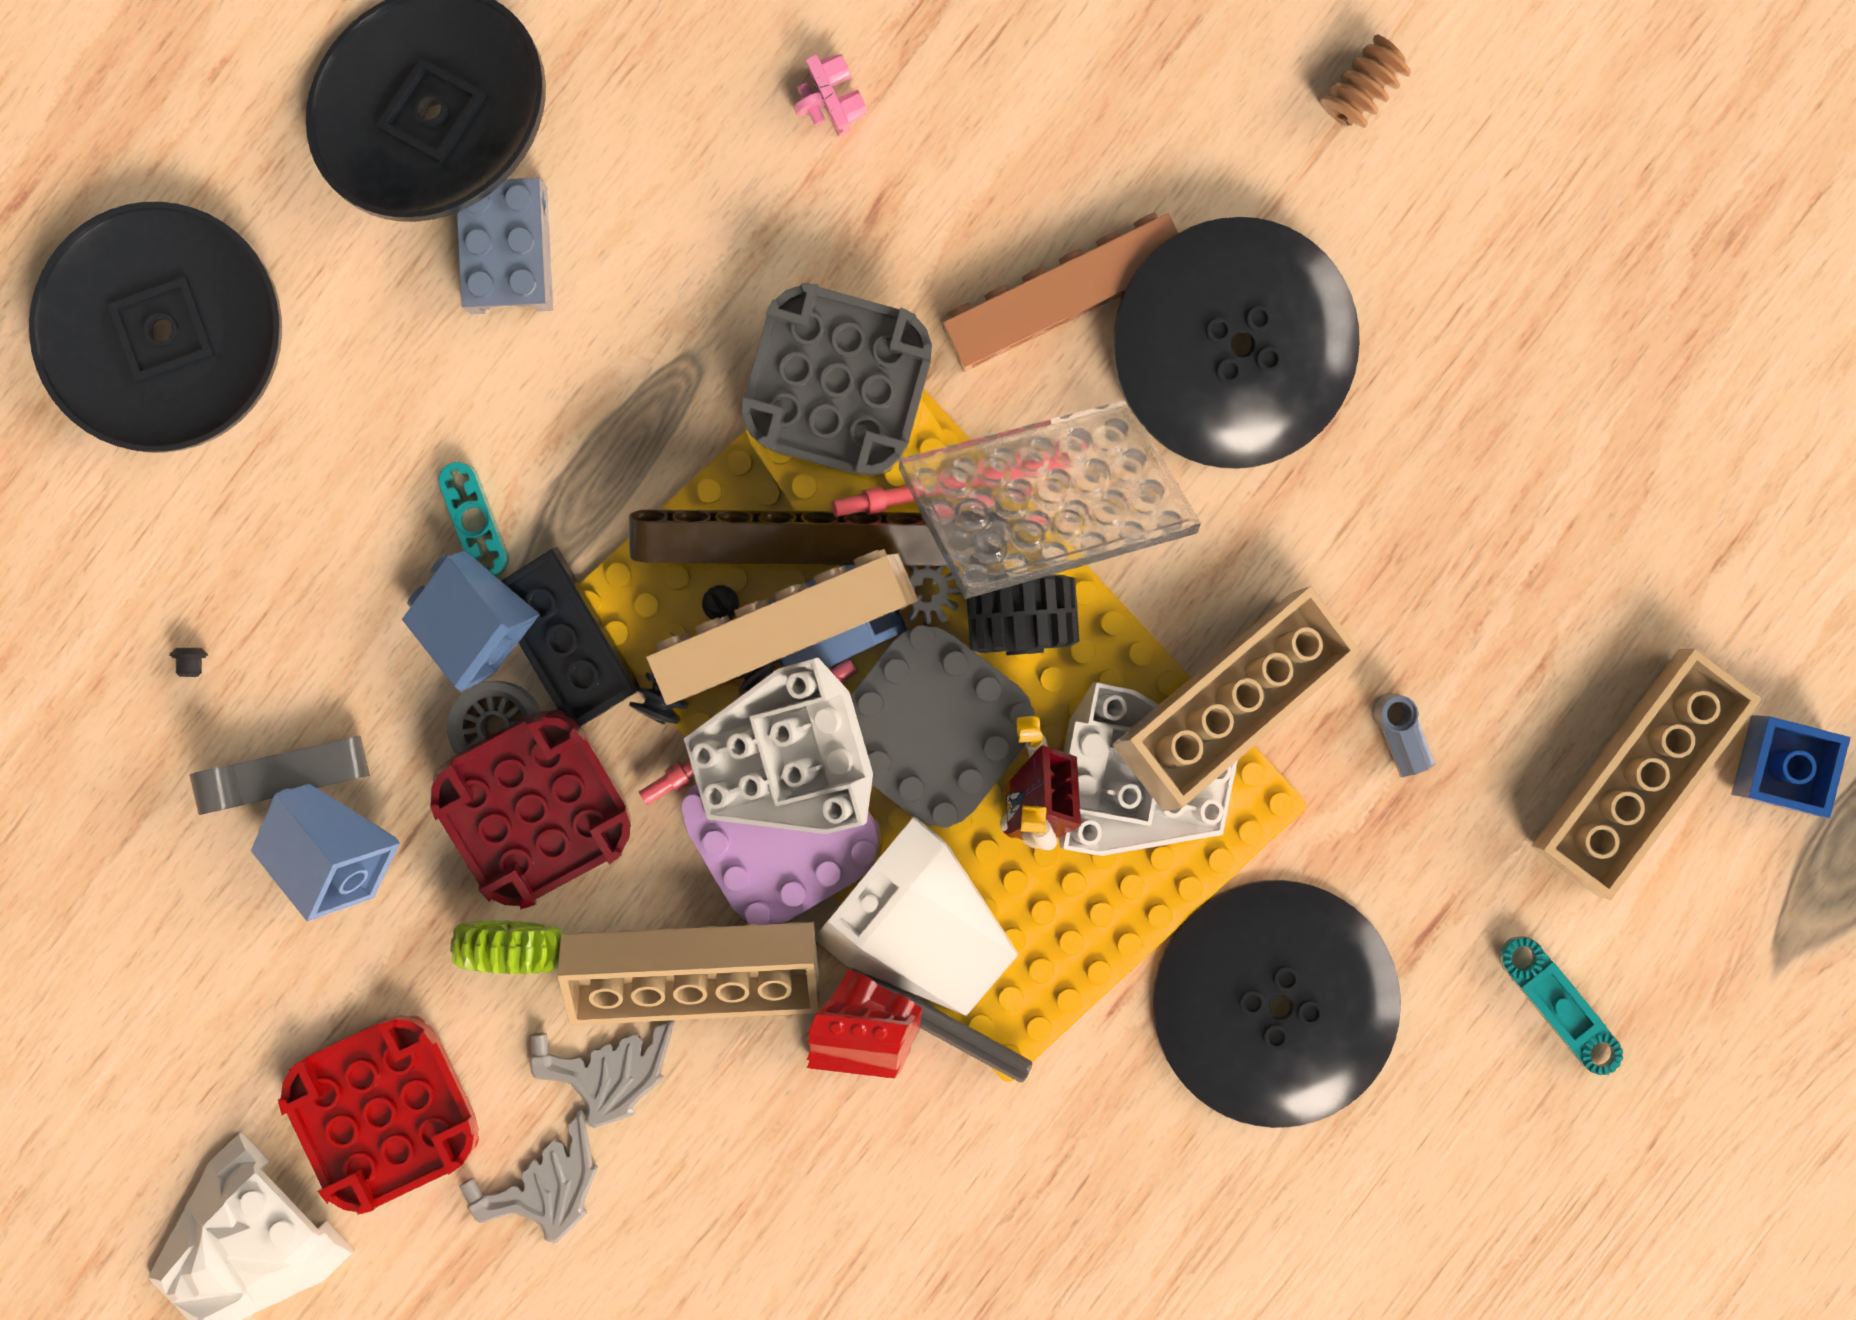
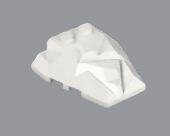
M242 1132L231 1140L207 1164L201 1179L148 1276V1279L188 1320L245 1319L260 1310L323 1282L355 1251L327 1221L317 1228L261 1170L270 1161Z

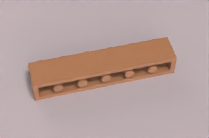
M1155 212L1146 215L1133 223L1134 230L1122 236L1119 231L1111 232L1096 241L1097 248L1083 254L1081 249L1074 250L1059 259L1060 266L1048 272L1045 271L1044 267L1037 268L1021 278L1023 284L1009 290L1007 285L1000 286L984 295L986 302L971 308L969 303H966L948 312L949 320L943 322V330L963 371L966 372L1123 296L1129 281L1145 259L1162 243L1178 233L1170 214L1167 213L1159 218Z

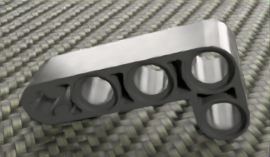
M356 736L238 764L191 773L189 776L198 815L272 799L276 793L286 788L293 789L307 784L320 788L367 777L370 774L361 736Z

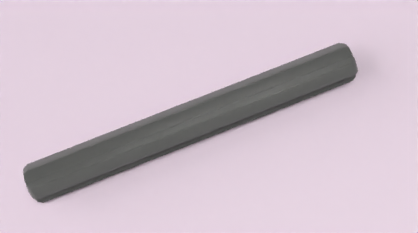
M851 969L856 973L869 977L878 985L905 996L916 1005L922 1007L920 1023L922 1030L1019 1083H1023L1032 1069L1033 1063L1031 1060L901 989L857 969Z

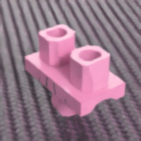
M816 54L806 59V62L808 64L807 69L818 92L813 94L808 82L799 85L797 89L802 100L797 102L793 108L797 116L810 114L814 125H819L826 120L820 109L825 106L840 137L850 132L849 124L867 114V107L858 89L840 98L836 96L833 86L851 78L850 71L842 54L828 57L821 61Z

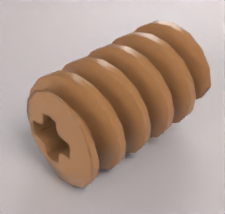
M1379 34L1374 35V44H1368L1363 48V57H1357L1352 61L1353 70L1348 69L1342 73V83L1337 82L1331 86V96L1325 95L1321 98L1320 103L1326 112L1336 121L1347 127L1352 126L1354 123L1362 128H1366L1368 122L1362 113L1366 111L1377 115L1379 109L1373 100L1376 98L1383 102H1388L1390 97L1384 87L1387 85L1393 89H1399L1400 82L1395 77V74L1399 73L1405 77H1409L1411 74V70L1405 63L1406 59L1401 51L1391 41Z

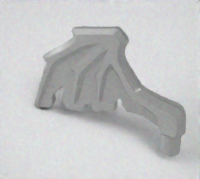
M668 1020L667 1023L655 1027L653 1042L649 1045L644 1055H641L643 1040L636 1033L622 1038L616 1050H613L611 1043L604 1045L601 1049H594L590 1053L591 1061L587 1067L584 1060L580 1057L560 1058L548 1054L547 1033L531 1034L532 1055L529 1056L531 1074L536 1079L570 1084L585 1101L588 1110L584 1120L592 1128H598L630 1117L635 1113L633 1107L664 1078L660 1071L670 1041L674 1020Z
M577 1111L576 1118L568 1125V1131L572 1137L570 1156L567 1155L563 1142L554 1138L542 1151V1163L534 1159L529 1168L522 1172L521 1179L524 1182V1190H521L519 1186L512 1185L500 1193L483 1195L474 1178L465 1181L459 1186L468 1202L467 1209L477 1222L486 1223L506 1215L518 1214L539 1224L543 1228L546 1241L558 1243L587 1214V1210L584 1209V1202L598 1166L592 1165V1155L583 1111Z

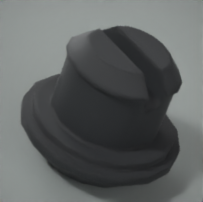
M716 585L709 588L704 594L702 608L705 615L711 620L720 619L725 616H729L732 619L735 616L734 610L739 608V599L730 587Z
M175 648L169 656L176 658V674L179 677H198L202 673V658H206L208 654L202 648Z

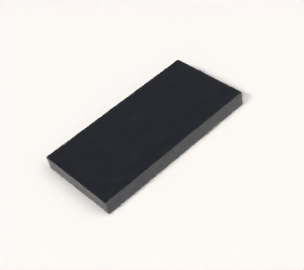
M558 547L550 549L501 581L540 614L519 641V645L558 710L563 711L582 727L637 693L636 690L640 687L639 683Z

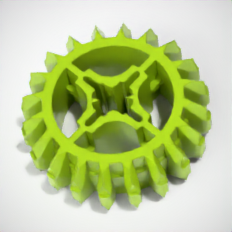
M509 920L468 921L457 925L453 930V938H451L450 944L452 963L461 969L479 971L480 973H504L509 975L549 973L558 969L561 935H564V931L555 925Z

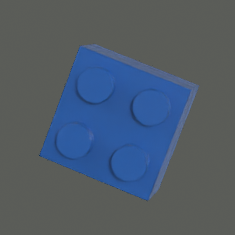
M1751 715L1731 795L1808 815L1830 818L1851 737L1771 716Z

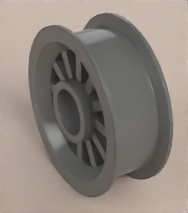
M484 682L468 688L455 700L448 715L447 735L454 753L458 754L489 737L486 725L491 716H499L504 721L506 728L517 722L514 721L513 717L520 711L523 718L541 712L538 703L525 689L509 682ZM496 696L502 697L498 709L496 703ZM485 698L487 699L488 710L481 702ZM511 701L516 706L507 713L506 711ZM473 707L481 715L480 717L470 713ZM467 720L476 723V727L467 729ZM477 733L478 737L471 742L468 734Z

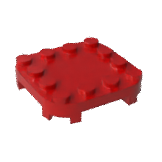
M400 1015L384 1019L305 1057L289 1069L282 1084L281 1098L278 1099L281 1116L287 1113L322 1187L317 1192L326 1204L331 1202L342 1210L357 1212V1215L372 1212L378 1206L446 1174L450 1175L465 1163L479 1142V1128L474 1110L439 1037L421 1017L415 1015L409 1017Z

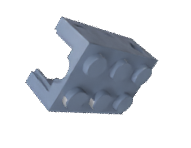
M540 178L507 179L496 190L476 204L457 212L461 306L471 315L486 314V310L497 306H534L538 311H553L548 188Z

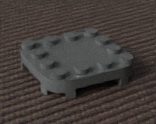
M801 283L799 286L785 290L779 297L772 300L766 312V320L746 393L742 397L741 414L749 434L759 445L775 453L854 475L875 476L891 471L902 459L908 447L931 364L932 343L926 327L916 317V314L902 307L900 309L821 288L818 284Z
M924 625L907 630L894 640L851 695L873 771L872 785L913 817L915 816L930 826L948 828L953 824L962 822L975 811L1026 745V742H1018L1017 717L1035 716L1028 696L1017 684L973 650H970L969 647L952 634L938 627Z

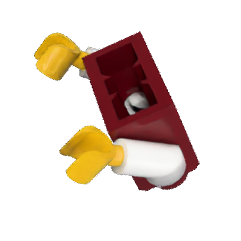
M1038 716L1017 717L1018 742H1026L1029 757L1026 763L1007 783V814L1001 818L1000 827L1007 836L1021 839L1031 848L1052 850L1057 845V838L1081 826L1077 756L1048 747L1046 738L1040 730V719Z

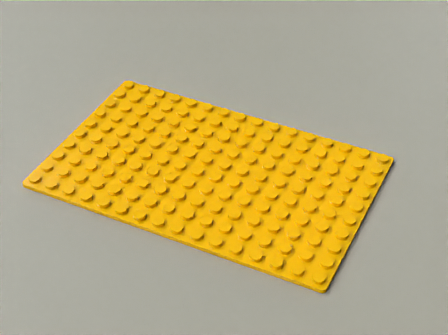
M924 389L922 399L940 425L944 435L945 454L939 470L929 481L997 468ZM746 430L660 509L795 511L752 447ZM1011 482L894 505L886 509L885 512L990 513L1002 515L1008 519L1005 563L997 566H946L941 572V575L945 577L951 571L956 570L959 576L955 580L948 582L947 585L948 587H962L963 593L947 595V598L955 601L959 607L954 611L945 604L941 606V609L947 616L945 622H941L938 619L935 610L930 611L931 625L929 627H938L952 634L969 648L967 585L979 580L1039 575H1066L1075 578L1080 642L1070 647L1045 648L1044 653L1006 655V651L988 653L974 651L1017 684L1028 696L1035 716H1038L1040 719V730L1046 738L1048 747L1063 752L1069 720L1093 682L1135 690L1159 705L1191 678ZM628 538L580 583V586L640 687L651 689L653 685L645 677L646 672H653L646 657L659 652L656 643L673 637L669 632L676 635L690 632L692 637L698 635L695 627L711 620L705 615L702 608L703 596L709 588L716 585L730 587L737 594L739 608L750 603L760 602L765 599L770 602L776 599L774 593L796 584L808 583L814 580V576L843 565L644 563L630 558ZM904 565L907 575L911 577L914 573L908 565ZM917 565L919 570L924 569V565ZM931 565L930 569L936 570L937 566ZM923 579L922 586L915 587V594L917 597L922 595V602H931L932 595L939 594V586L937 584L932 586L933 580ZM911 604L899 611L908 630L924 625V611L919 610L913 622L907 620L908 614L914 608ZM736 614L730 621L737 619ZM901 634L848 658L858 671V673L842 682L850 692V696L892 642ZM779 660L772 668L773 671L782 668ZM844 661L839 662V663H837V664H835V665L829 667L828 669H829V670H832L833 668H835L836 666L840 665V664L843 663ZM744 678L726 681L686 698V701L689 703L688 708H674V711L680 716L681 720L678 724H672L684 737H687L743 695L738 693V688L744 682ZM1026 745L975 811L966 819L948 828L930 826L924 823L947 842L1019 953L967 1015L930 1001L934 1007L1034 1062L1306 809V801L1255 746L1237 761L1223 835L1104 856L1060 848L1059 838H1057L1056 847L1052 850L1031 848L1023 840L1007 836L1000 827L1001 818L1007 814L1006 786L1029 757ZM872 785L868 811L874 820H878L882 832L880 853L876 859L877 861L911 821L913 816ZM865 875L858 881L832 895L834 899L841 905ZM992 1068L1003 1081L1011 1082L1014 1080Z

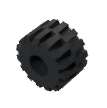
M1039 575L979 580L966 586L970 650L979 653L1006 651V655L1044 653L1045 648L1070 647L1080 642L1076 582L1073 577L1066 575Z

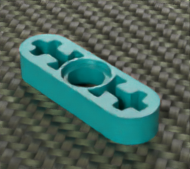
M461 462L450 463L441 470L438 481L463 550L479 562L478 559L484 556L483 549L479 543L471 546L470 539H480L491 532L493 539H486L484 541L490 552H498L499 558L493 561L494 568L491 570L487 565L482 566L495 577L499 576L508 566L509 555L478 473L467 464ZM458 471L464 476H469V481L464 483V488L469 497L477 494V501H466L458 507L456 506L455 501H462L463 497L459 489L455 487L450 488L449 482L455 479L454 472ZM472 508L480 509L485 516L484 526L476 532L468 531L463 525L464 514Z

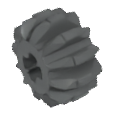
M908 565L914 573L911 577L908 576L914 592L915 587L922 586L923 579L933 580L932 586L936 584L939 586V594L932 595L931 602H922V595L917 597L918 601L911 604L914 608L908 614V621L913 622L920 610L924 611V626H930V611L935 610L938 619L941 622H945L947 616L941 609V606L945 604L951 610L956 611L959 605L947 598L948 594L959 595L963 593L962 587H948L947 585L948 582L955 580L959 576L956 570L943 577L941 572L946 566H937L936 570L930 569L931 565H924V569L919 570L917 565Z

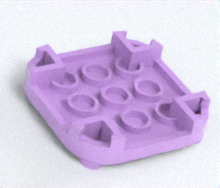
M697 783L690 788L687 797L684 798L681 804L683 820L690 838L731 907L749 924L769 925L789 921L858 881L872 868L880 853L882 832L878 820H874L869 811L867 823L864 825L822 834L708 820Z

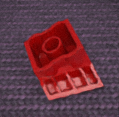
M848 969L830 1000L816 1013L808 1031L810 1037L807 1044H810V1051L806 1059L809 1060L806 1068L895 1079L903 1069L911 1051V1045L919 1033L923 1008L905 996L878 985L869 977Z

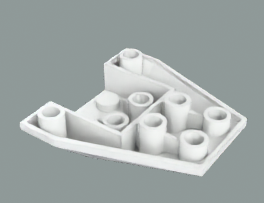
M819 658L777 669L684 738L708 820L822 834L849 829L867 823L873 771L850 692Z
M1093 682L1070 718L1063 752L1077 756L1081 826L1059 837L1060 848L1104 856L1223 835L1237 761L1183 808L1163 811L1112 745L1155 709L1158 704L1135 690Z
M915 816L815 937L820 945L844 965L963 1015H967L1019 954L947 842Z

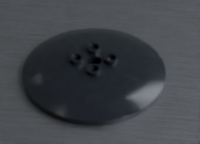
M385 0L354 20L333 42L318 66L309 90L306 106V134L313 160L323 178L344 200L370 215L387 220L418 222L442 218L462 211L476 204L502 185L516 170L532 146L540 127L546 100V80L541 55L533 38L521 21L496 0ZM441 105V111L435 118L425 120V113L431 106Z
M160 201L139 202L116 207L96 215L70 233L56 248L44 266L34 289L29 315V339L35 367L43 386L59 409L73 423L99 440L117 447L139 452L169 453L194 448L218 438L242 421L255 407L271 382L277 366L282 341V315L276 287L268 269L253 247L238 232L221 220L193 207ZM168 319L172 325V333L167 340L159 342L153 336V327L159 320Z
M1229 217L1205 221L1175 234L1162 243L1145 259L1129 281L1120 301L1113 331V360L1116 377L1122 395L1137 421L1155 440L1173 453L1188 460L1218 468L1239 469L1265 465L1285 458L1304 447L1320 434L1337 414L1350 390L1356 372L1360 345L1359 322L1352 294L1337 266L1321 248L1301 233L1285 225L1253 217ZM1244 332L1251 339V349L1246 355L1239 357L1231 349V340L1237 333Z
M1262 880L1249 882L1230 888L1207 900L1179 926L1171 937L1158 965L1154 982L1153 1015L1155 1029L1164 1055L1176 1076L1197 1099L1211 1109L1238 1122L1254 1126L1284 1128L1306 1125L1329 1117L1350 1105L1367 1090L1382 1071L1395 1044L1400 1023L1401 993L1398 975L1389 950L1379 933L1356 908L1329 891L1298 881ZM1278 995L1287 996L1291 1003L1289 1012L1283 1017H1273L1268 1009L1271 999Z

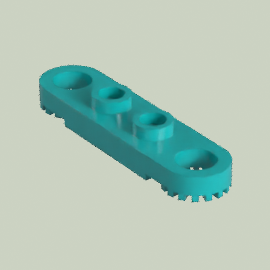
M1516 936L1507 940L1500 950V963L1511 979L1587 1070L1597 1075H1609V1073L1615 1072L1621 1066V1061H1623V1049L1620 1042L1612 1035L1603 1021L1536 941L1525 936ZM1519 946L1529 947L1532 952L1530 965L1523 969L1515 968L1511 959L1513 956L1512 952L1514 953V950ZM1598 1042H1604L1610 1047V1057L1603 1064H1594L1591 1060L1590 1050Z

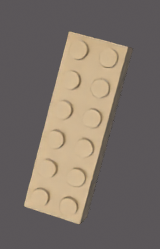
M885 549L873 551L855 559L854 562L857 567L855 569L847 571L845 566L833 568L814 576L817 585L808 588L806 583L774 593L777 602L770 605L768 600L765 599L734 610L737 619L730 621L729 616L720 619L716 618L696 626L695 629L698 635L694 637L691 636L690 632L656 643L659 652L646 658L666 705L691 697L917 602V596L899 553L887 555Z
M1312 586L1292 592L1112 745L1163 811L1183 808L1357 657L1361 650Z
M1679 649L1531 847L1593 894L1611 901L1762 701V698L1697 649Z
M789 922L786 924L769 925L747 924L745 926L728 927L705 926L703 928L687 929L664 928L646 931L622 930L606 933L580 932L578 934L561 935L557 976L570 1025L811 1014L819 1011V966L814 922Z

